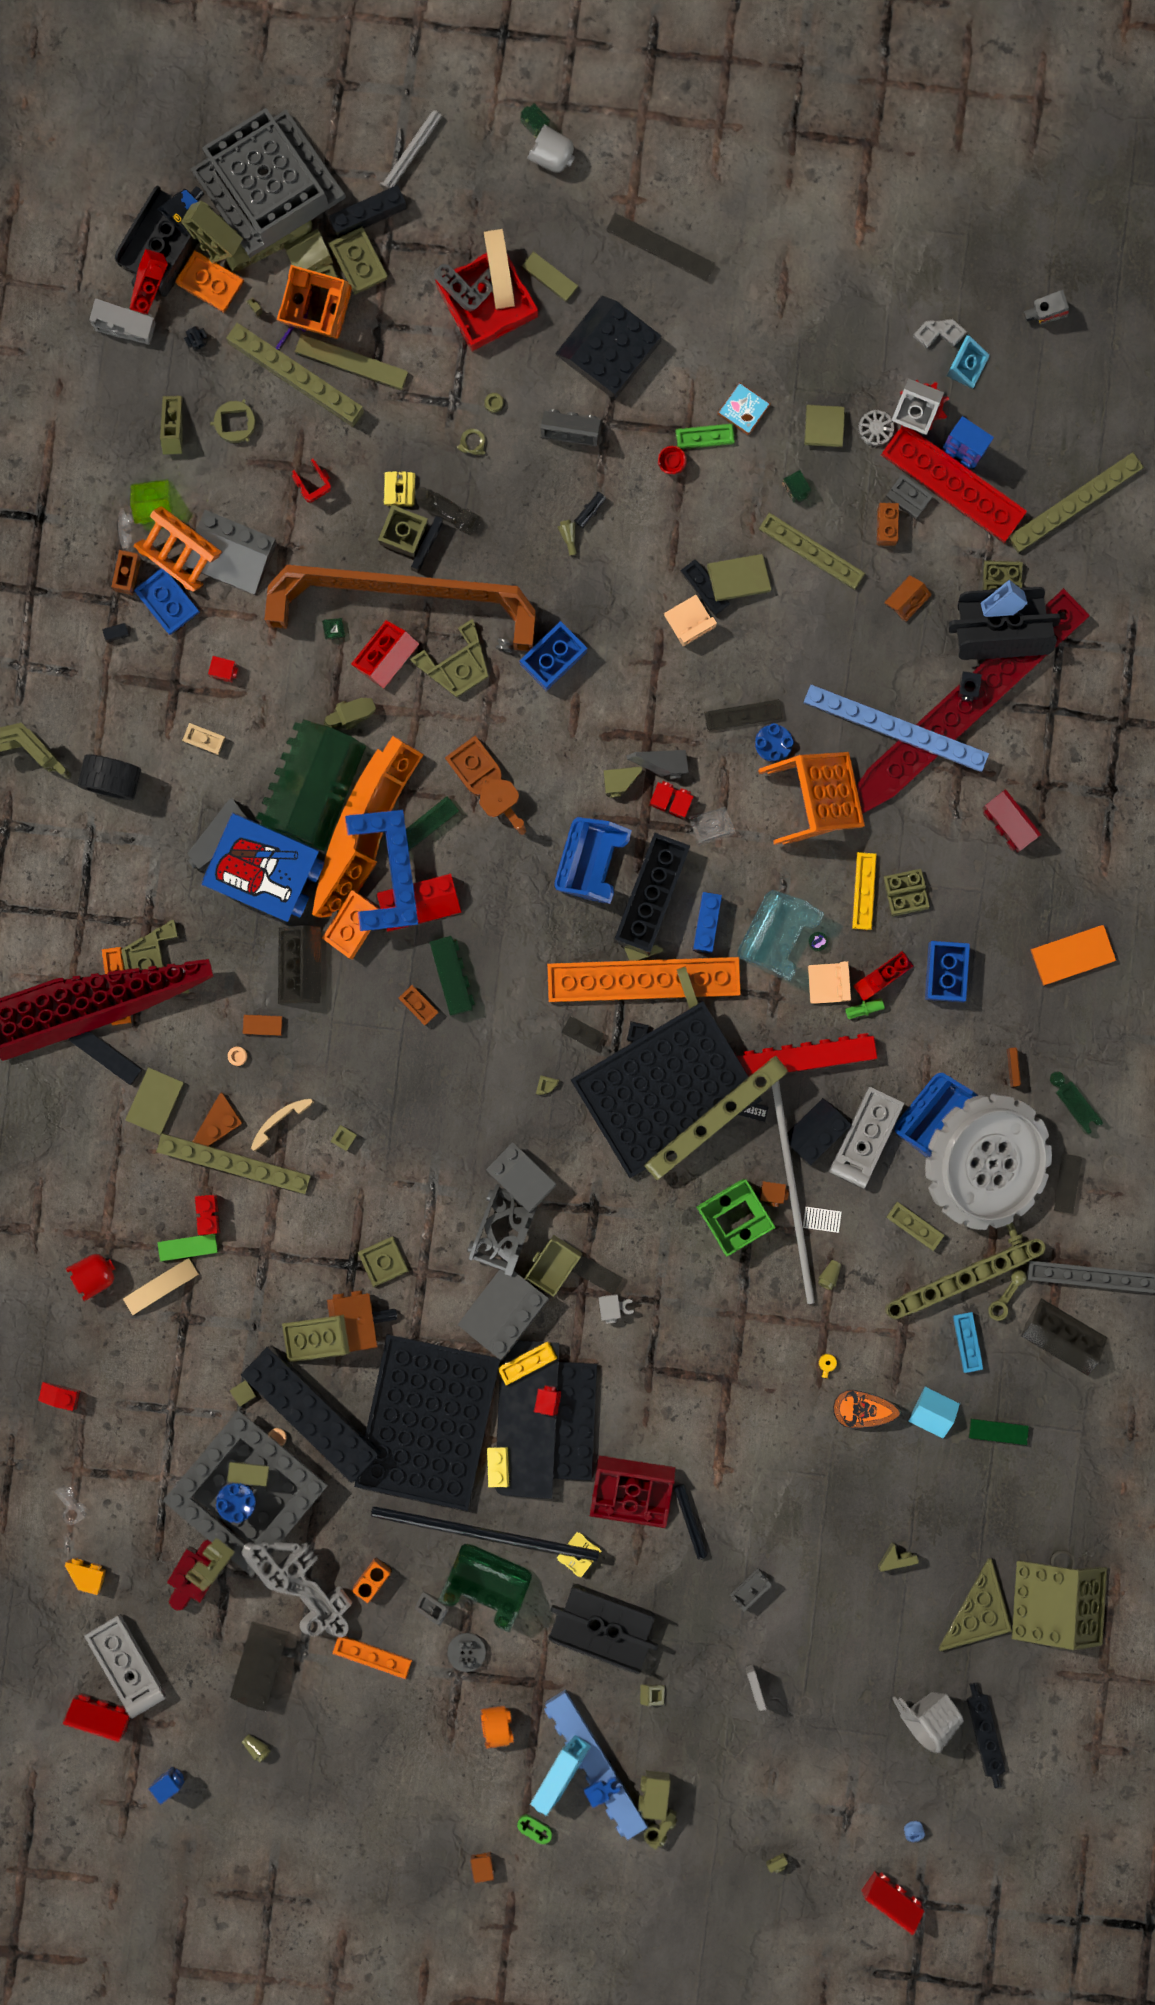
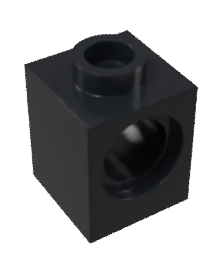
M962 672L958 697H961L962 701L973 702V700H977L982 674ZM971 683L974 686V691H966L964 685Z

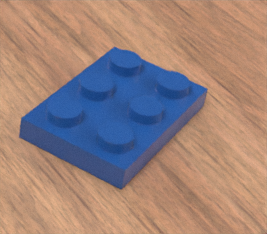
M162 568L134 589L135 593L169 635L173 634L199 613L198 609L171 575Z

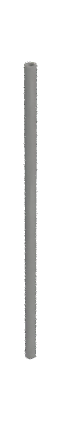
M778 1080L772 1085L806 1299L807 1304L815 1303Z

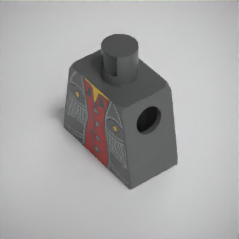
M1060 290L1034 300V308L1024 311L1027 322L1037 319L1040 325L1068 317L1069 307L1064 291Z

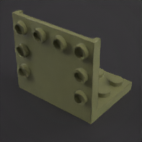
M1017 1561L1012 1639L1071 1650L1102 1646L1107 1567L1072 1569L1028 1561Z

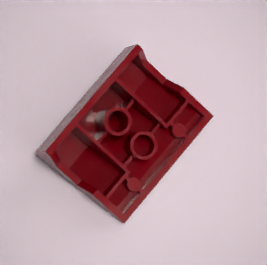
M599 1455L589 1516L666 1528L671 1493L675 1480V1467Z

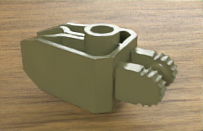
M359 698L348 703L343 701L336 705L334 713L326 716L323 724L327 729L340 726L341 729L346 728V730L356 727L357 723L367 720L375 712L376 707L372 698Z

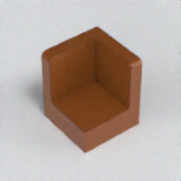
M491 1853L471 1855L474 1882L494 1880Z

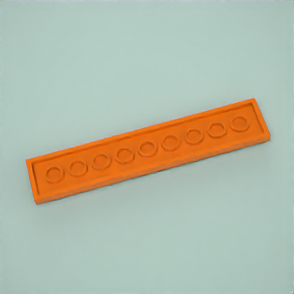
M739 957L547 964L549 1002L686 998L676 970L685 966L696 997L740 996Z

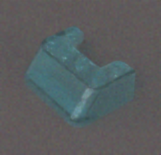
M775 890L769 891L765 895L739 946L738 957L773 976L790 982L795 974L796 965L787 959L803 927H817L825 913L805 900Z

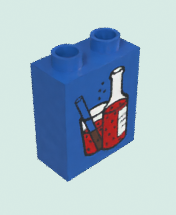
M232 812L204 875L202 885L288 922L291 914L299 918L301 917L309 899L308 896L301 893L306 879L316 883L324 861L316 858L319 852L317 849Z

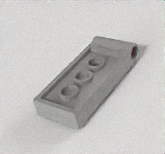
M868 1087L829 1172L865 1188L904 1103L872 1087ZM859 1144H864L865 1149L863 1151L859 1150Z
M121 1614L84 1636L131 1718L138 1716L166 1699V1694L160 1686V1682ZM129 1673H133L135 1677L130 1678Z

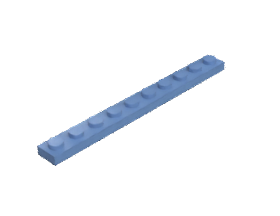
M810 685L804 700L806 705L979 772H982L989 755L987 752L813 685Z

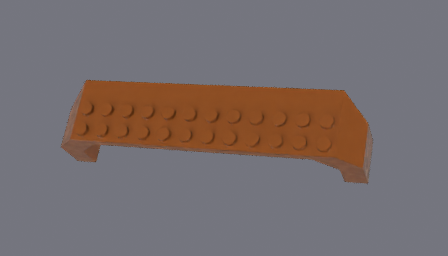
M286 565L268 585L264 620L267 626L272 628L287 629L290 602L308 587L319 586L500 603L515 621L514 650L530 651L534 645L536 610L518 586Z

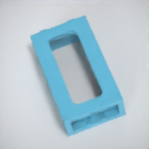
M574 1735L560 1752L530 1805L535 1807L538 1812L547 1816L561 1799L591 1745Z

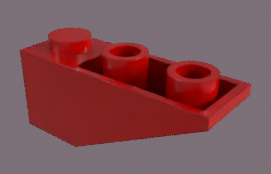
M145 249L138 267L130 310L148 315L168 265L162 253Z
M902 951L853 986L865 1001L914 966Z

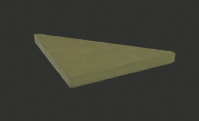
M988 1558L942 1640L939 1651L1012 1631L991 1558Z

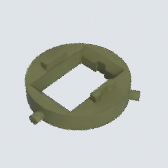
M245 399L242 402L229 401L224 403L216 411L214 422H210L211 426H215L218 435L227 442L239 443L245 440L246 442L250 441L249 437L255 429V417L252 410L245 404ZM246 412L248 430L223 432L221 414Z

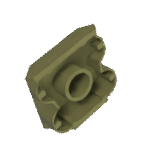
M318 229L284 247L291 264L297 267L317 271L333 263Z

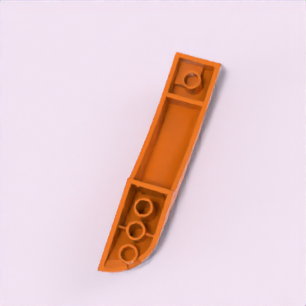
M392 736L383 751L376 750L355 785L339 818L324 859V865L317 886L312 912L316 917L332 916L333 912L340 910L351 890L358 893L377 864L375 859L383 832L348 836L345 816L392 811L403 787L424 755Z

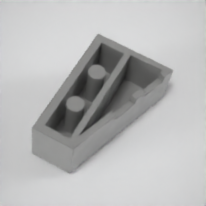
M96 298L89 319L97 332L149 345L151 344L156 325L154 318L150 314L138 313Z

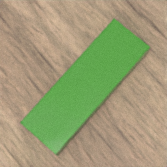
M723 424L676 429L677 447L688 449L734 444L733 425Z
M216 1233L158 1242L160 1261L218 1253Z

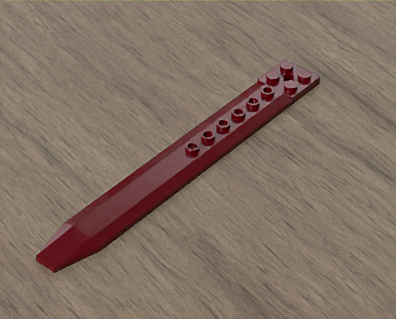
M1064 588L1045 605L1046 614H1058L1059 611L1067 613L1065 616L1067 619H1061L1059 625L1053 627L1054 636L1057 638L1055 648L1090 616ZM1047 655L986 659L972 672L982 674L977 700H973V702L962 701V698L958 697V685L916 725L956 740ZM971 683L964 685L966 691H974V686ZM898 740L867 769L856 786L862 814L893 798L938 755Z

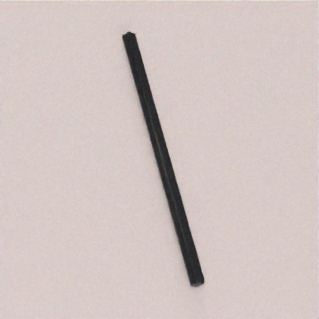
M375 1506L371 1511V1516L593 1561H597L599 1558L598 1550Z

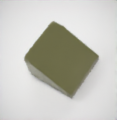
M642 1684L640 1703L645 1706L664 1705L665 1685Z

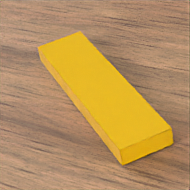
M857 852L852 929L872 930L876 854Z

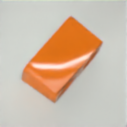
M377 1557L374 1558L355 1583L352 1592L366 1603H369L391 1575L390 1567ZM374 1568H380L384 1572V1577L379 1582L373 1581L370 1577V1572ZM366 1583L371 1586L372 1593L369 1597H362L359 1594L358 1589L360 1585Z

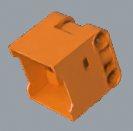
M291 265L277 320L285 325L338 339L351 295L352 285L340 278ZM312 285L329 290L320 323L304 318L312 293ZM299 294L303 295V302L296 304L295 297ZM337 305L335 314L333 315L331 313L332 306Z

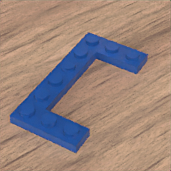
M403 810L345 816L348 836L378 832L386 833L395 908L359 911L360 931L418 925Z

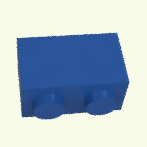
M171 1767L154 1780L149 1790L161 1805L180 1790L184 1784V1776L178 1769L175 1770L174 1767Z

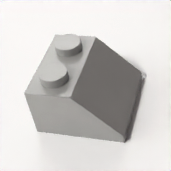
M908 378L891 421L927 435L944 392Z

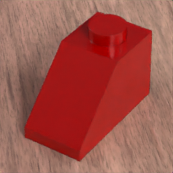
M42 1382L38 1401L53 1407L74 1411L77 1408L81 1390Z

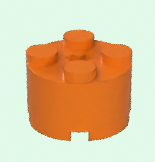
M498 1706L481 1709L483 1737H486V1749L508 1746L514 1742L512 1730L508 1727V1723H511V1715L508 1708Z

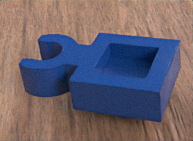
M615 1777L609 1778L605 1785L600 1780L584 1788L592 1808L609 1800L610 1796L608 1793H618L621 1790L620 1786L616 1788L611 1787V1783L616 1781Z

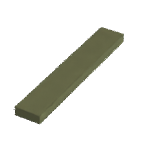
M302 334L295 349V354L399 390L403 389L408 375L406 370Z
M768 513L759 527L760 531L853 590L856 589L865 575L860 569L771 513Z

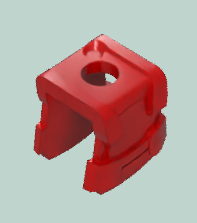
M313 458L310 459L311 464L324 483V486L311 494L306 490L296 471L292 470V478L297 487H300L301 495L308 503H312L331 490V485L328 482L330 479L325 469L321 470Z

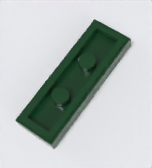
M970 1418L968 1438L1027 1445L1029 1426Z

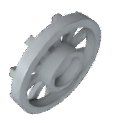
M872 410L867 412L859 422L858 431L860 437L864 442L872 446H880L887 443L894 432L892 418L885 411ZM871 414L874 417L873 421L868 417ZM876 414L881 415L879 420H877ZM885 416L888 420L882 423L881 421ZM866 418L870 424L863 423L864 419ZM890 423L891 428L884 427V425ZM862 426L868 427V430L862 432ZM883 430L890 431V435L887 436ZM867 433L871 434L869 439H867L864 435ZM879 435H882L885 440L880 442ZM873 436H876L877 442L871 441Z

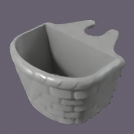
M931 1692L910 1708L902 1698L897 1700L893 1697L902 1720L920 1744L931 1752H941L943 1747L952 1738L951 1736L955 1734V1731L963 1723L961 1714L947 1694Z

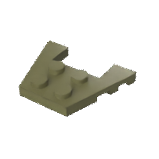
M473 619L458 628L468 646L437 666L433 664L425 650L410 659L415 666L456 698L488 678Z
M175 920L167 922V924L155 929L150 934L121 949L125 970L134 968L142 970L148 969L149 966L164 967L159 941L178 937ZM188 989L182 993L188 994L190 991Z

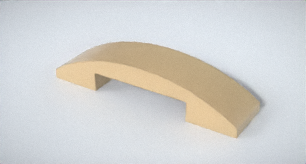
M503 229L484 232L495 307L500 309L515 306Z
M304 1099L291 1103L273 1114L258 1131L251 1149L256 1151L270 1140L266 1134L267 1131L294 1109L298 1114H301L314 1103L313 1099Z
M188 1258L126 1296L123 1300L132 1315H135L169 1292L198 1276L199 1273Z

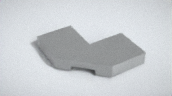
M953 319L945 321L931 320L925 321L913 337L925 348H928L940 335L954 347L967 331Z

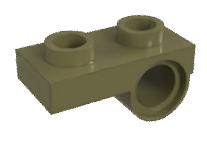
M669 1808L666 1814V1821L662 1820L659 1826L650 1823L644 1830V1839L653 1849L657 1850L658 1846H663L667 1839V1831L669 1829L672 1830L676 1825L677 1816L675 1811ZM655 1830L658 1832V1835L652 1839L647 1836L648 1832Z

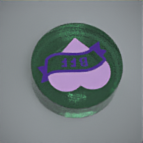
M814 932L809 937L808 944L812 950L822 951L826 948L828 939L824 933Z

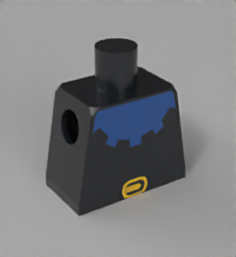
M197 186L191 192L184 188L163 203L158 210L183 235H186L189 232L181 221L191 204L199 202L204 192Z

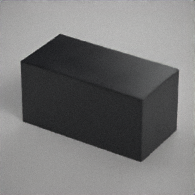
M126 623L102 629L107 643L130 636Z

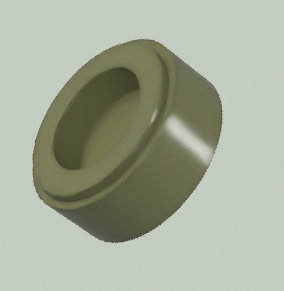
M490 393L486 396L485 408L489 412L498 413L502 410L504 402L501 395Z

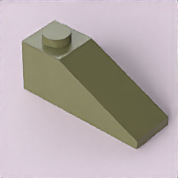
M163 396L160 441L163 454H182V396Z

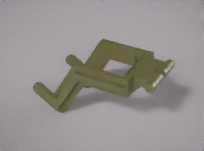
M22 723L0 727V752L24 747L49 773L57 771L64 778H71L72 774Z

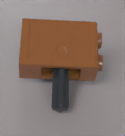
M362 1290L353 1291L351 1296L344 1297V1293L332 1295L333 1299L327 1300L329 1317L344 1315L350 1352L376 1348L374 1324L397 1319L396 1309L372 1312L369 1293L363 1294Z

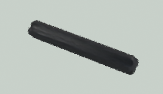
M684 1484L676 1485L674 1489L697 1559L706 1558L707 1553Z

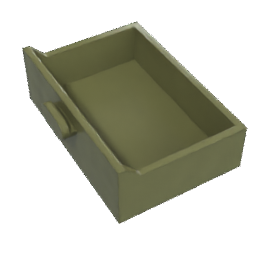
M553 1234L541 1253L538 1251L532 1259L535 1263L527 1273L525 1280L532 1282L554 1297L580 1259L582 1253Z

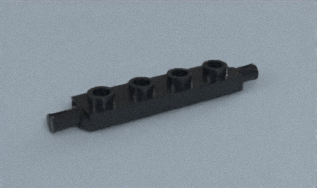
M977 1682L970 1683L972 1696L967 1698V1704L984 1774L987 1777H992L994 1788L1002 1787L999 1775L1005 1772L988 1697L986 1694L979 1693Z

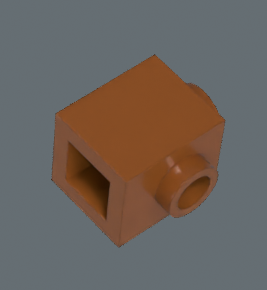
M762 1181L759 1200L767 1201L768 1206L779 1207V1203L784 1204V1200L788 1199L789 1189H786L785 1184Z

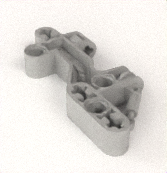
M263 1542L261 1545L248 1543L243 1547L242 1555L268 1589L298 1596L308 1607L310 1612L300 1621V1629L303 1633L310 1636H318L326 1630L328 1634L339 1638L344 1637L348 1633V1624L341 1615L352 1605V1601L341 1586L336 1587L325 1595L315 1582L305 1579V1572L318 1559L316 1554L312 1555L313 1551L308 1549L309 1545L307 1543L299 1546L297 1543L275 1542L274 1544H268ZM274 1548V1550L291 1551V1554L277 1566L266 1550ZM267 1563L268 1569L263 1572V1565ZM293 1564L294 1570L289 1574L288 1569ZM313 1622L314 1627L309 1631V1624Z

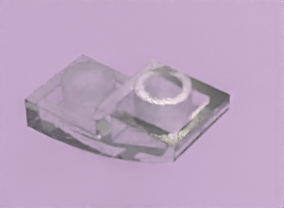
M121 509L118 517L120 543L124 551L130 552L132 551L131 544L134 543L130 533H126L133 530L131 524H134L131 514H126L125 510Z

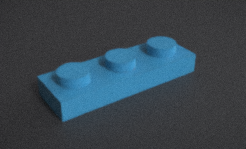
M973 1313L952 1315L963 1373L983 1370Z

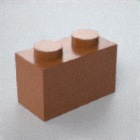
M119 550L111 586L115 592L134 595L141 562L139 554Z

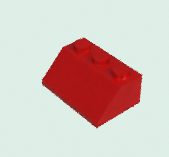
M385 620L351 665L384 689L397 671L402 668L409 656L414 653L419 643L406 631Z
M80 1693L72 1699L63 1725L119 1742L125 1735L130 1719L125 1707L121 1705L114 1707L109 1705L108 1701L101 1699L95 1701L86 1694Z
M875 1871L861 1890L865 1900L913 1935L924 1913V1909L921 1906L922 1902L915 1896L910 1898L906 1895L907 1891L899 1884L894 1886L890 1883L891 1879L884 1873L878 1874Z

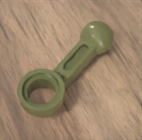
M1016 1270L1012 1273V1281L1000 1299L989 1305L988 1312L992 1319L1000 1321L1006 1318L1008 1314L1006 1306L1018 1286L1023 1285L1027 1280V1276L1022 1270ZM1001 1305L1003 1313L1001 1315H994L992 1312L994 1306Z

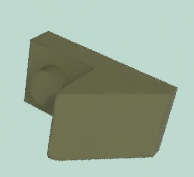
M892 1542L878 1564V1569L882 1572L919 1564L918 1558L911 1551L900 1553V1557H897L896 1548Z

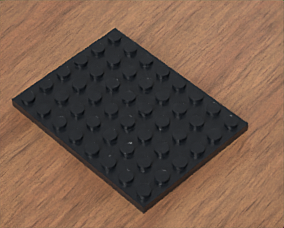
M704 1001L570 1080L628 1177L632 1178L646 1169L644 1165L749 1077ZM760 1096L737 1115L761 1102L762 1098ZM729 1101L725 1105L726 1109L730 1111L734 1110L737 1106L733 1101ZM704 1126L696 1128L698 1135H704L707 1132ZM668 1151L666 1156L671 1155L675 1151Z
M387 1334L365 1437L382 1454L355 1481L354 1487L468 1511L500 1359L498 1357Z

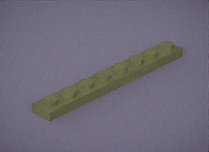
M1132 452L1008 537V540L1017 553L1021 552L1141 471L1144 467Z
M164 1133L161 1134L156 1151L302 1194H306L311 1176Z

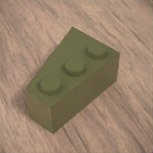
M203 201L191 204L181 221L193 239L197 238L200 241L202 251L206 250L211 256L209 260L212 263L233 257L243 240L234 228H231L221 216L217 215Z

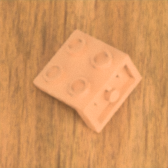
M697 595L664 613L665 618L682 646L716 628L717 624L713 617L710 618Z
M848 962L808 966L810 1003L846 1002L851 1000Z

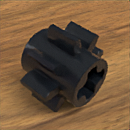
M194 326L185 332L187 337L184 340L189 348L193 346L194 350H198L207 344L205 339L209 337L204 328L199 329L198 326Z

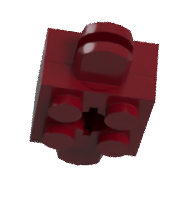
M208 1539L201 1544L198 1551L190 1546L185 1550L167 1581V1584L175 1588L169 1598V1604L174 1610H183L191 1598L200 1603L212 1585L211 1583L203 1591L185 1577L198 1562H201L206 1567L212 1562L203 1555L206 1547L212 1543Z

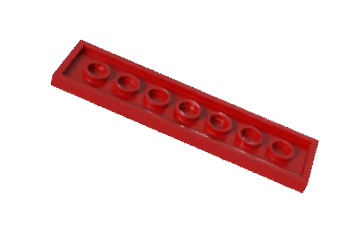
M902 425L881 454V456L1003 543H1005L1027 512L916 431Z

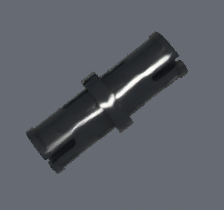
M597 491L592 500L583 506V511L574 522L579 527L584 528L592 516H596V511L607 498Z

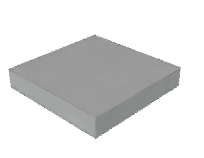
M753 1665L746 1666V1672L759 1711L765 1710V1703Z

